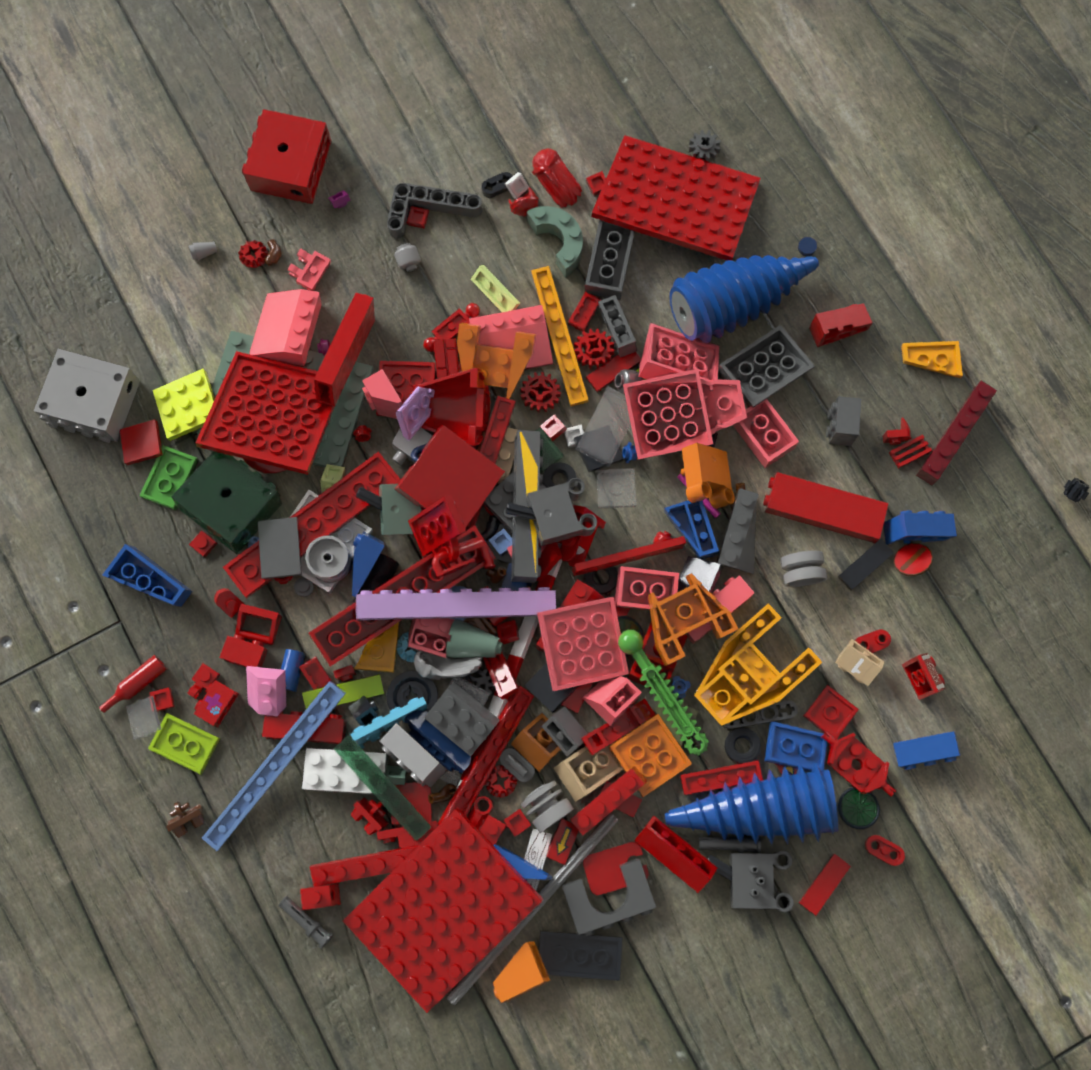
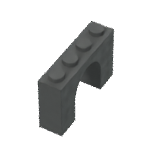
M637 858L619 865L626 884L627 895L624 903L612 912L599 911L590 904L582 879L562 885L578 935L589 936L595 933L594 929L602 927L605 930L613 927L614 922L620 920L622 923L633 920V916L640 913L641 916L653 912L652 909L656 908L640 859Z

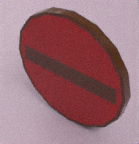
M920 543L904 545L894 556L896 570L905 576L922 575L929 570L933 562L931 550Z

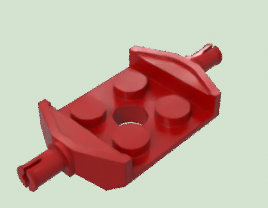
M827 731L821 736L830 744L829 747L831 748L827 764L864 795L877 788H882L891 797L896 792L894 788L886 783L890 763H884L855 738V733L839 740L835 739ZM852 760L860 762L861 768L859 770H855L852 767Z

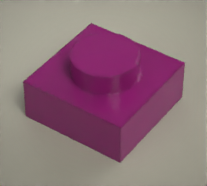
M344 190L328 197L330 204L334 208H342L347 205V202L351 201Z

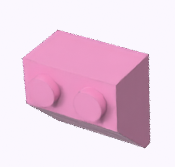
M247 666L248 704L258 714L278 716L286 707L285 670Z

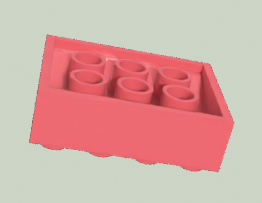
M303 289L268 293L249 354L282 363L305 366L322 305L320 293Z
M542 305L469 319L470 324L481 325L478 343L480 345L513 350L517 331L536 334L534 353L526 369L553 364Z
M651 323L640 362L639 377L651 379L698 369L700 379L706 381L718 380L719 346L712 343H704L700 339L688 340L682 333Z

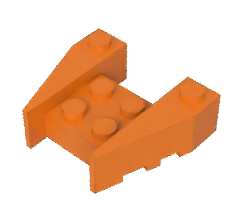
M460 323L457 346L462 371L479 368L486 377L483 380L484 385L508 388L506 398L510 399L534 353L536 334L517 331L512 350L478 344L481 325Z
M692 573L685 576L690 587L658 602L654 592L648 595L655 647L664 665H669L686 656L677 638L707 622L717 639L738 630L730 611Z

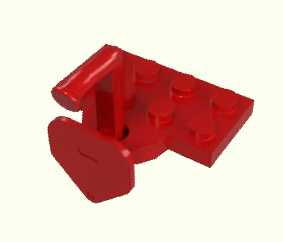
M451 494L442 497L408 520L422 555L426 556L432 552L434 554L432 567L436 577L449 575L474 563V558L462 562L460 556L477 549L482 554L485 569L496 567L488 546L482 537L458 543L457 537L466 532V529ZM441 563L449 564L450 568L443 570Z

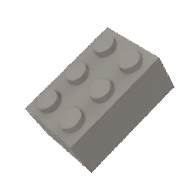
M397 723L380 740L384 745L382 749L394 760L398 758L396 763L408 773L412 771L410 776L422 786L426 784L431 788L447 770Z

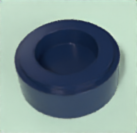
M811 237L802 238L798 244V251L803 256H811L817 249V243Z

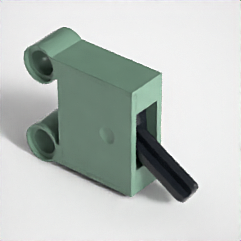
M398 484L379 485V496L363 487H360L356 493L357 498L380 509L381 535L413 534L408 520L421 512V507L416 506L394 490Z

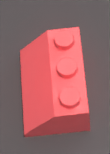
M383 369L362 380L364 384L362 390L372 411L376 409L379 415L397 419L396 412L403 404Z

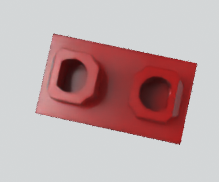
M364 797L353 805L355 808L351 816L358 822L363 817L369 821L364 830L370 836L389 824L383 817L386 814L382 809L385 804L383 801L377 804L373 799L368 802Z

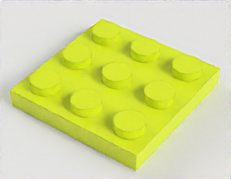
M204 369L153 390L165 434L170 441L202 428L215 400L207 372Z

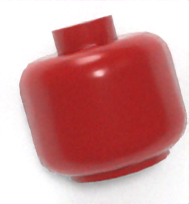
M659 531L653 539V543L673 539L670 537L672 534L667 531L664 533Z

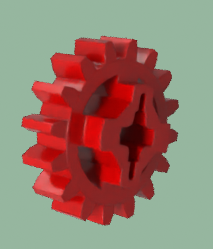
M589 329L588 334L583 331V337L577 336L578 342L574 343L577 361L582 360V366L589 364L590 369L593 365L597 369L599 364L606 366V360L611 361V355H614V349H612L614 348V342H611V336L606 337V331L602 332V334L599 333V329L596 332Z
M534 372L533 378L528 375V382H522L524 387L520 388V392L523 393L521 400H525V406L530 404L531 411L537 408V413H540L541 409L547 412V407L553 409V403H559L557 397H561V392L558 391L560 390V385H556V378L551 380V374H548L546 377L544 372L541 373V376Z

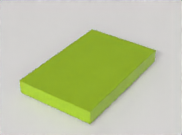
M166 713L148 749L202 775L220 738Z

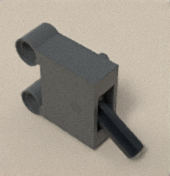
M572 478L568 483L528 493L526 498L528 507L508 503L506 508V514L533 520L541 546L580 535L590 536L597 525V519L592 514H584L579 521L577 520L571 500L577 501L582 497L585 484L579 478ZM571 487H577L580 491L573 492ZM589 522L592 527L586 528L582 523Z

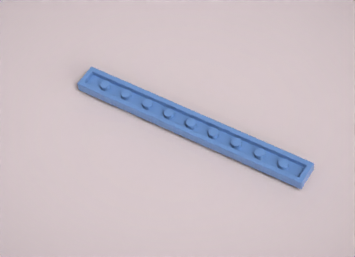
M332 681L327 683L202 837L205 842L216 851L222 847L346 693Z

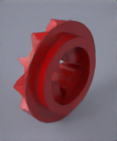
M256 240L246 241V244L241 245V249L238 252L239 259L244 266L257 268L265 263V258L268 257V250L262 242ZM250 249L254 250L256 259L250 255Z
M503 765L494 766L485 785L490 794L502 798L510 795L515 790L517 778ZM497 773L502 778L509 777L504 782L505 789H503V787H501L500 784L493 786V784L498 780Z

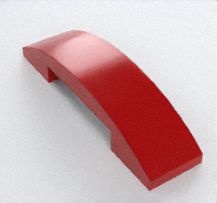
M643 699L630 707L611 726L606 723L581 739L590 754L594 755L647 722L656 714L646 699Z

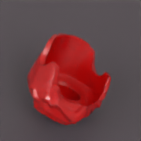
M530 187L528 188L529 192L515 199L514 203L510 199L508 200L512 213L526 217L527 211L538 207L539 199Z

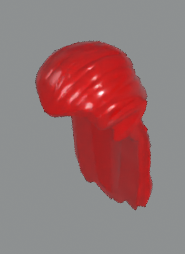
M551 148L540 150L533 157L532 173L539 179L542 186L557 205L561 208H566L567 204L573 206L577 202V196H581L582 188L568 170L556 150Z

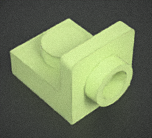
M326 464L320 480L322 493L344 477L345 467Z

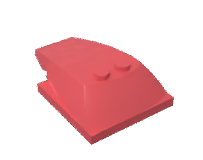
M694 369L623 384L638 460L682 451V448L694 443L707 446L713 445L712 434L747 418L740 380L706 381L700 379L699 370Z

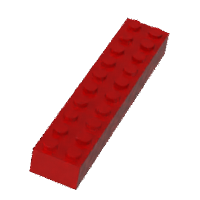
M472 526L466 532L459 535L457 540L458 543H462L482 536L476 526ZM488 546V549H489V551H490V553H491V556H492V558H493V560H494L496 557L494 556V554L492 553V551L490 550V548H489V546ZM477 549L460 556L462 562L474 558V563L449 575L436 577L432 567V560L434 558L432 552L374 589L372 594H380L382 590H392L393 594H401V590H412L413 593H420V590L425 589L432 590V593H440L441 589H450L485 566V562L480 550ZM441 563L443 570L450 568L449 564ZM356 602L309 631L308 635L328 666L331 667L403 619L356 620Z

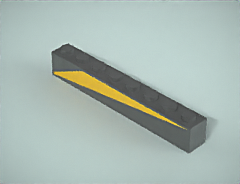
M517 430L514 443L513 504L528 507L526 501L527 494L538 491L539 485H542L543 475L540 474V468L543 465V456H540V450L543 448V439H540L539 431ZM513 516L511 582L535 583L541 575V565H538V558H541V547H538L539 538L533 520Z

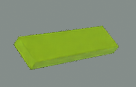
M380 674L336 684L346 693L337 705L356 701L363 696L369 698L384 694ZM323 688L302 693L306 709Z

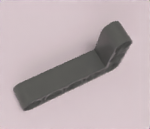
M399 183L394 188L387 227L391 237L395 239L401 238L405 234L411 206L461 216L478 217L483 211L482 200L476 194ZM473 204L478 205L477 207H470ZM396 225L400 226L397 229H393V227Z

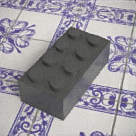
M599 220L585 282V292L605 298L616 295L617 299L621 300L635 231Z

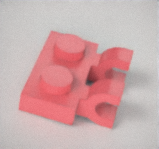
M300 249L297 253V256H299L298 260L307 264L302 270L291 263L288 268L289 275L297 278V284L310 291H314L331 264V259L316 251L311 255Z

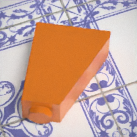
M534 941L524 943L493 982L495 987L494 994L501 1003L508 1002L550 981Z

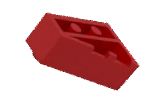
M864 303L853 304L849 307L816 314L809 329L818 348L869 330L872 320Z

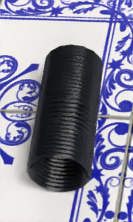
M380 553L358 594H360V591H373L393 578L399 563ZM354 597L351 604L356 602V597Z

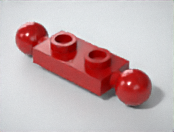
M470 303L467 305L465 312L459 308L431 331L434 338L429 337L424 340V349L428 352H434L433 341L457 337L459 324H470L469 318H475L479 315V306L475 303Z

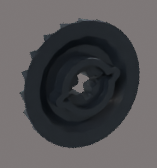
M417 671L401 673L392 680L386 695L390 711L396 707L402 708L408 705L410 699H407V696H410V686L413 693L418 694V699L424 698L428 708L425 711L429 712L438 700L437 688L432 679L422 677Z

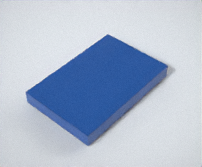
M772 721L769 725L765 762L798 769L800 764L804 771L808 772L812 771L813 764L816 762L822 771L825 767L828 742L821 738L824 733Z

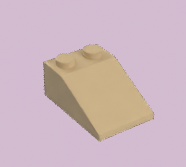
M611 745L594 755H591L585 746L554 767V770L575 802L623 770L609 749Z

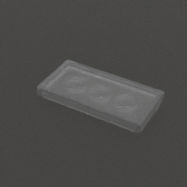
M607 386L575 450L607 466L611 465L631 424L624 394Z

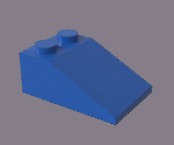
M364 531L361 535L358 533L353 541V546L355 547L352 596L354 597L358 594L385 546L383 541Z
M494 844V847L523 878L552 879L553 876L503 846Z

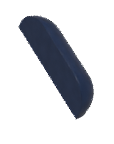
M416 710L405 716L404 722L408 723L411 729L409 732L411 737L449 771L454 769L462 773L470 764L471 756L424 718L428 713L427 711Z

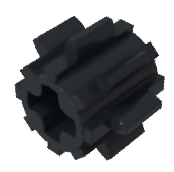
M1074 478L1072 481H1067L1063 493L1070 500L1079 503L1081 499L1085 500L1089 495L1088 489L1090 487L1083 480Z

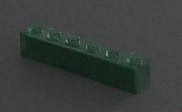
M350 735L333 749L414 841L421 838L431 828L430 824Z

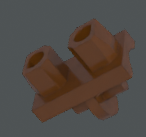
M179 801L175 802V810L169 813L171 817H176L167 822L166 828L168 832L172 830L177 838L188 833L184 823L189 820L194 828H198L205 822L202 814L203 807L201 804H198L189 809L190 805L188 802L184 805H181Z

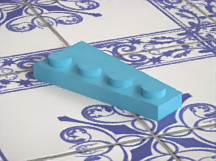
M413 698L408 702V705L392 709L390 714L385 717L379 716L373 719L371 724L357 727L351 736L358 751L364 748L363 743L376 741L380 738L379 736L383 731L388 732L396 723L399 725L401 720L404 722L405 716L411 712L427 710L424 698Z

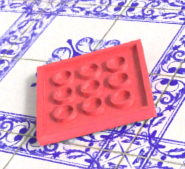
M614 597L537 613L553 691L629 674L625 653L620 650L618 645L621 632Z

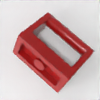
M241 604L235 634L246 639L273 645L282 616L277 612ZM246 616L272 621L270 637L242 630Z

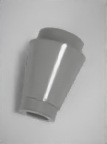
M198 242L189 245L192 260L197 259L198 261L217 252L215 242Z

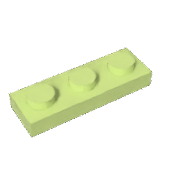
M484 265L479 266L471 278L473 283L501 312L516 310L520 302Z

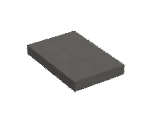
M298 518L258 521L262 579L302 575Z

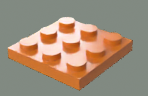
M659 714L609 747L625 773L635 766L648 781L637 790L642 798L692 764Z

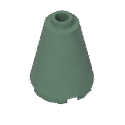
M455 619L449 631V635H451L450 642L447 641L446 646L447 657L493 658L497 654H501L503 643L500 642V638L462 620Z

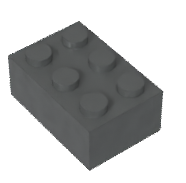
M455 682L447 688L424 717L470 756L500 721V719Z

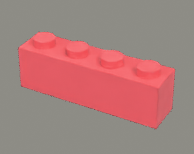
M740 575L737 578L732 576L724 583L726 587L721 591L716 589L712 593L730 613H733L754 595V591ZM707 622L685 633V635L688 636L687 638L692 644H695L712 629Z

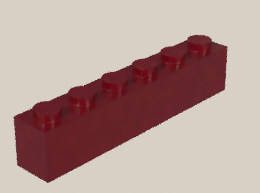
M982 380L974 387L917 473V477L931 486L939 480L997 392L996 389Z

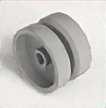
M334 536L318 537L310 543L306 550L305 560L307 567L317 579L327 583H334L348 575L352 565V558L349 550L340 539Z
M822 551L797 552L783 556L780 559L782 569L789 571L783 575L786 587L814 585L828 579L826 569L819 567L825 562Z

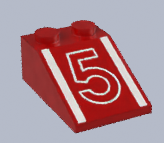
M928 653L920 654L902 664L919 700L945 689V681L942 675L938 674L935 668V660Z

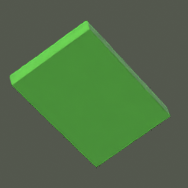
M163 445V456L157 457L140 493V497L176 511L181 500V494L186 489L199 459Z

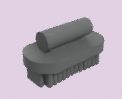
M508 748L502 752L500 756L501 764L519 781L527 782L533 778L535 774L534 766L516 749Z

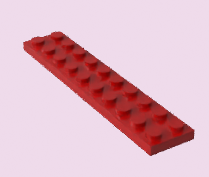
M379 451L289 517L298 518L301 558L306 555L308 546L316 538L331 536L371 506L356 497L360 487L379 496V485L398 484L401 479ZM259 540L223 566L245 598L250 597L274 579H262Z

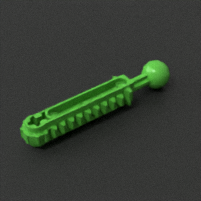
M635 630L624 631L618 639L620 650L623 653L632 655L640 666L641 673L643 674L640 681L647 680V683L644 685L645 688H652L649 693L656 694L654 701L660 700L658 707H664L665 709L662 713L669 714L667 721H674L671 727L678 728L676 731L677 735L682 734L680 741H686L684 747L689 750L690 754L700 755L707 751L709 741L706 738V734L699 732L701 726H694L697 722L696 719L690 720L692 713H686L688 707L681 706L684 702L683 699L677 700L679 693L672 692L675 688L674 685L668 686L670 679L664 680L666 673L659 672L662 668L661 665L655 666L654 663H651L643 651V638L641 634ZM693 733L697 741L701 740L700 747H697V745L692 746L693 739L691 736Z

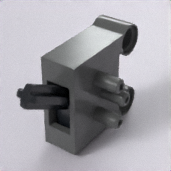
M777 851L774 854L730 853V866L712 855L707 858L717 867V873L730 880L731 908L776 909L782 912H788L792 909L794 902L789 894L777 893L774 895L773 867L780 870L788 869L792 865V857L788 852ZM780 854L786 858L784 866H780L777 863V857ZM782 896L787 899V905L784 908L778 905V900Z

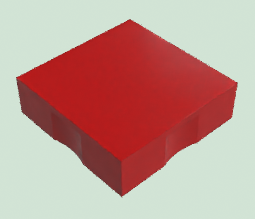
M442 425L436 430L423 448L419 459L408 469L394 490L423 509H426L442 497L451 494L466 528L505 471L446 426Z

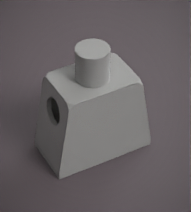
M420 427L409 441L403 437L400 428L392 442L393 448L397 451L392 460L399 466L403 464L406 458L415 463L411 458L412 450L417 446L428 443L432 435Z

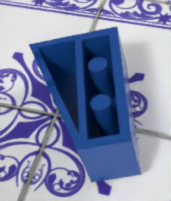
M688 500L664 508L667 517L679 533L685 537L687 544L699 559L704 560L719 555V549L703 501L691 503Z
M911 510L900 512L901 515L883 524L886 545H892V543L903 540L904 544L910 543V540H921L922 542L946 541L957 536L954 514H945V511L929 513V511H919L917 513H912Z
M954 731L893 743L898 766L904 767V770L914 769L916 764L924 763V766L935 765L936 760L944 759L945 763L956 761V757L961 756Z

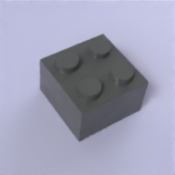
M838 396L836 401L832 402V406L828 409L827 419L830 420V426H827L826 437L829 438L828 444L851 446L857 439L860 430L861 398Z

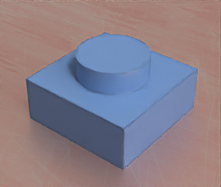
M502 529L489 539V542L500 556L507 552L508 547L512 546V538L505 529Z

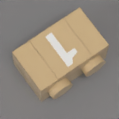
M853 639L850 640L835 662L842 671L849 672L859 683L866 684L867 686L870 685L884 665L883 660Z

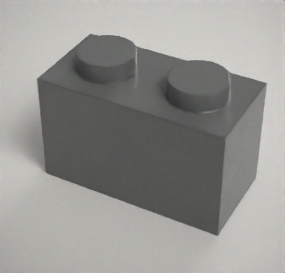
M566 707L552 715L542 725V728L567 757L584 744L581 738L588 734Z

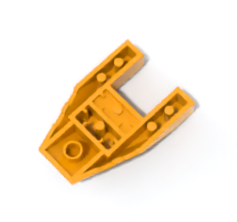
M769 603L724 642L694 695L721 726L779 702L822 663L816 654L808 648L779 673L758 650L754 643L782 618Z

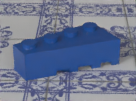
M128 544L123 546L102 574V576L182 607L193 592L137 548Z

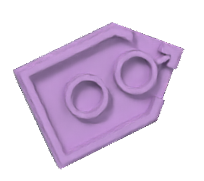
M417 387L396 412L403 437L410 441L429 418L431 413L429 408L430 399L434 397L435 390Z

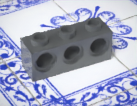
M616 295L599 301L600 313L619 357L621 358L636 352V340Z

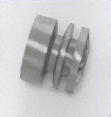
M555 780L551 783L543 784L531 792L525 801L520 804L523 809L532 805L533 808L526 813L528 816L536 812L539 815L532 822L539 833H542L574 810L567 798L557 801L556 798L561 794V789L554 793L551 792L557 786Z

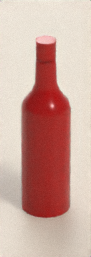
M153 655L117 685L114 695L99 707L100 710L105 713L119 701L133 698L167 670L166 666L156 655Z

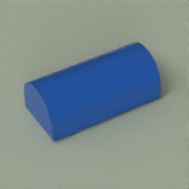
M291 649L285 650L281 670H285L286 690L297 691L301 675L299 666L304 663L305 653Z

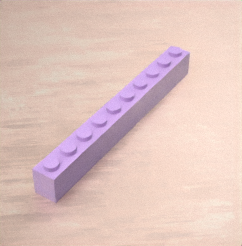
M549 587L538 588V591H530V588H519V591H511V588H500L499 592H492L491 588L480 589V592H472V589H460V592L452 593V589H441L440 593H432L430 589L420 590V593H413L412 590H401V594H393L392 590H382L380 594H372V591H360V594L356 595V620L537 616L538 612L556 609L555 591H550Z

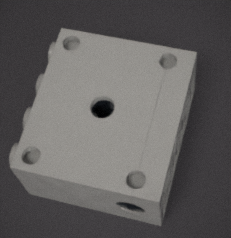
M58 349L34 412L39 415V419L46 421V425L50 427H64V430L75 433V431L82 432L83 436L89 438L96 436L101 441L110 443V441L118 442L120 429L124 426L140 380L130 368Z

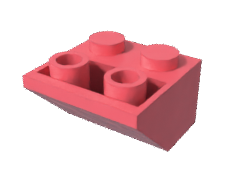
M450 618L413 619L409 630L407 647L446 658L447 641L450 642L451 638L449 631L454 620Z
M618 676L601 680L582 699L611 726L638 700L642 692L629 679Z

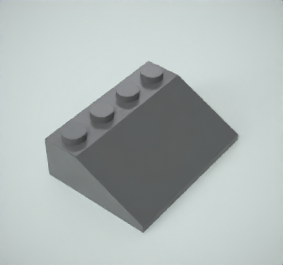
M780 325L719 365V376L723 380H740L743 399L754 408L815 368V366Z

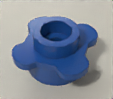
M628 442V445L622 450V456L627 464H629L630 460L637 459L635 445H632L631 442Z
M674 676L671 686L674 685L675 688L672 692H678V698L683 699L691 684L689 681L680 679L679 676Z

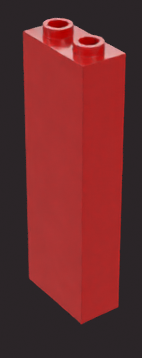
M355 293L314 378L317 402L335 407L375 322L373 297Z
M776 472L774 478L770 477L767 487L770 488V493L765 495L763 506H766L764 512L872 543H876L880 539L888 503Z

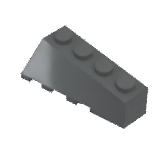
M744 489L738 490L717 563L751 574H754L758 493Z

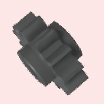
M703 130L700 131V135L694 133L693 138L689 141V152H693L692 156H699V159L705 158L706 161H709L710 157L715 159L716 153L720 152L719 146L721 142L716 140L717 134L711 136L710 130L707 134H704Z

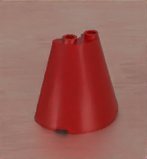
M472 368L413 386V391L417 387L435 390L434 397H431L429 404L431 409L430 416L421 428L436 432L440 426L444 425L469 445H479L484 439L481 435L483 432H486L490 417L489 387L484 385L483 380L486 377L482 370Z

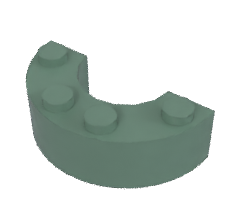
M542 206L527 211V222L536 235L551 233L562 241L563 247L556 254V265L565 278L568 277L577 268L582 257L583 236L579 224L569 213L556 207Z

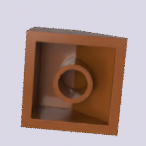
M543 713L527 725L511 743L539 772L561 751L559 746L542 728V725L548 720Z

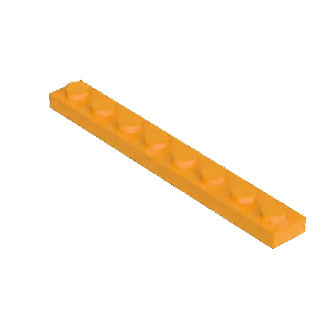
M546 266L531 270L570 407L588 403L589 399L550 268Z

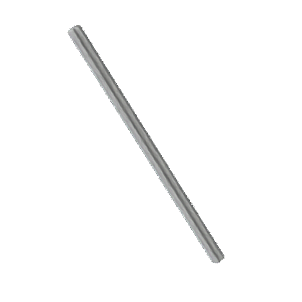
M610 813L540 891L539 895L543 898V901L453 989L447 997L453 1005L457 1004L618 822L616 816Z

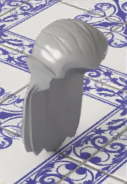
M420 650L416 652L414 657V665L417 672L422 677L436 680L467 676L479 670L482 662L480 661L481 657L452 659L446 656V658H442Z

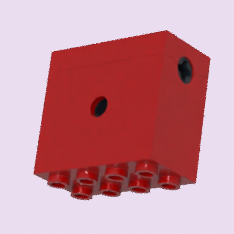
M263 109L261 116L259 115L257 120V130L252 135V146L247 151V162L242 167V174L250 191L313 204L332 142L326 122Z

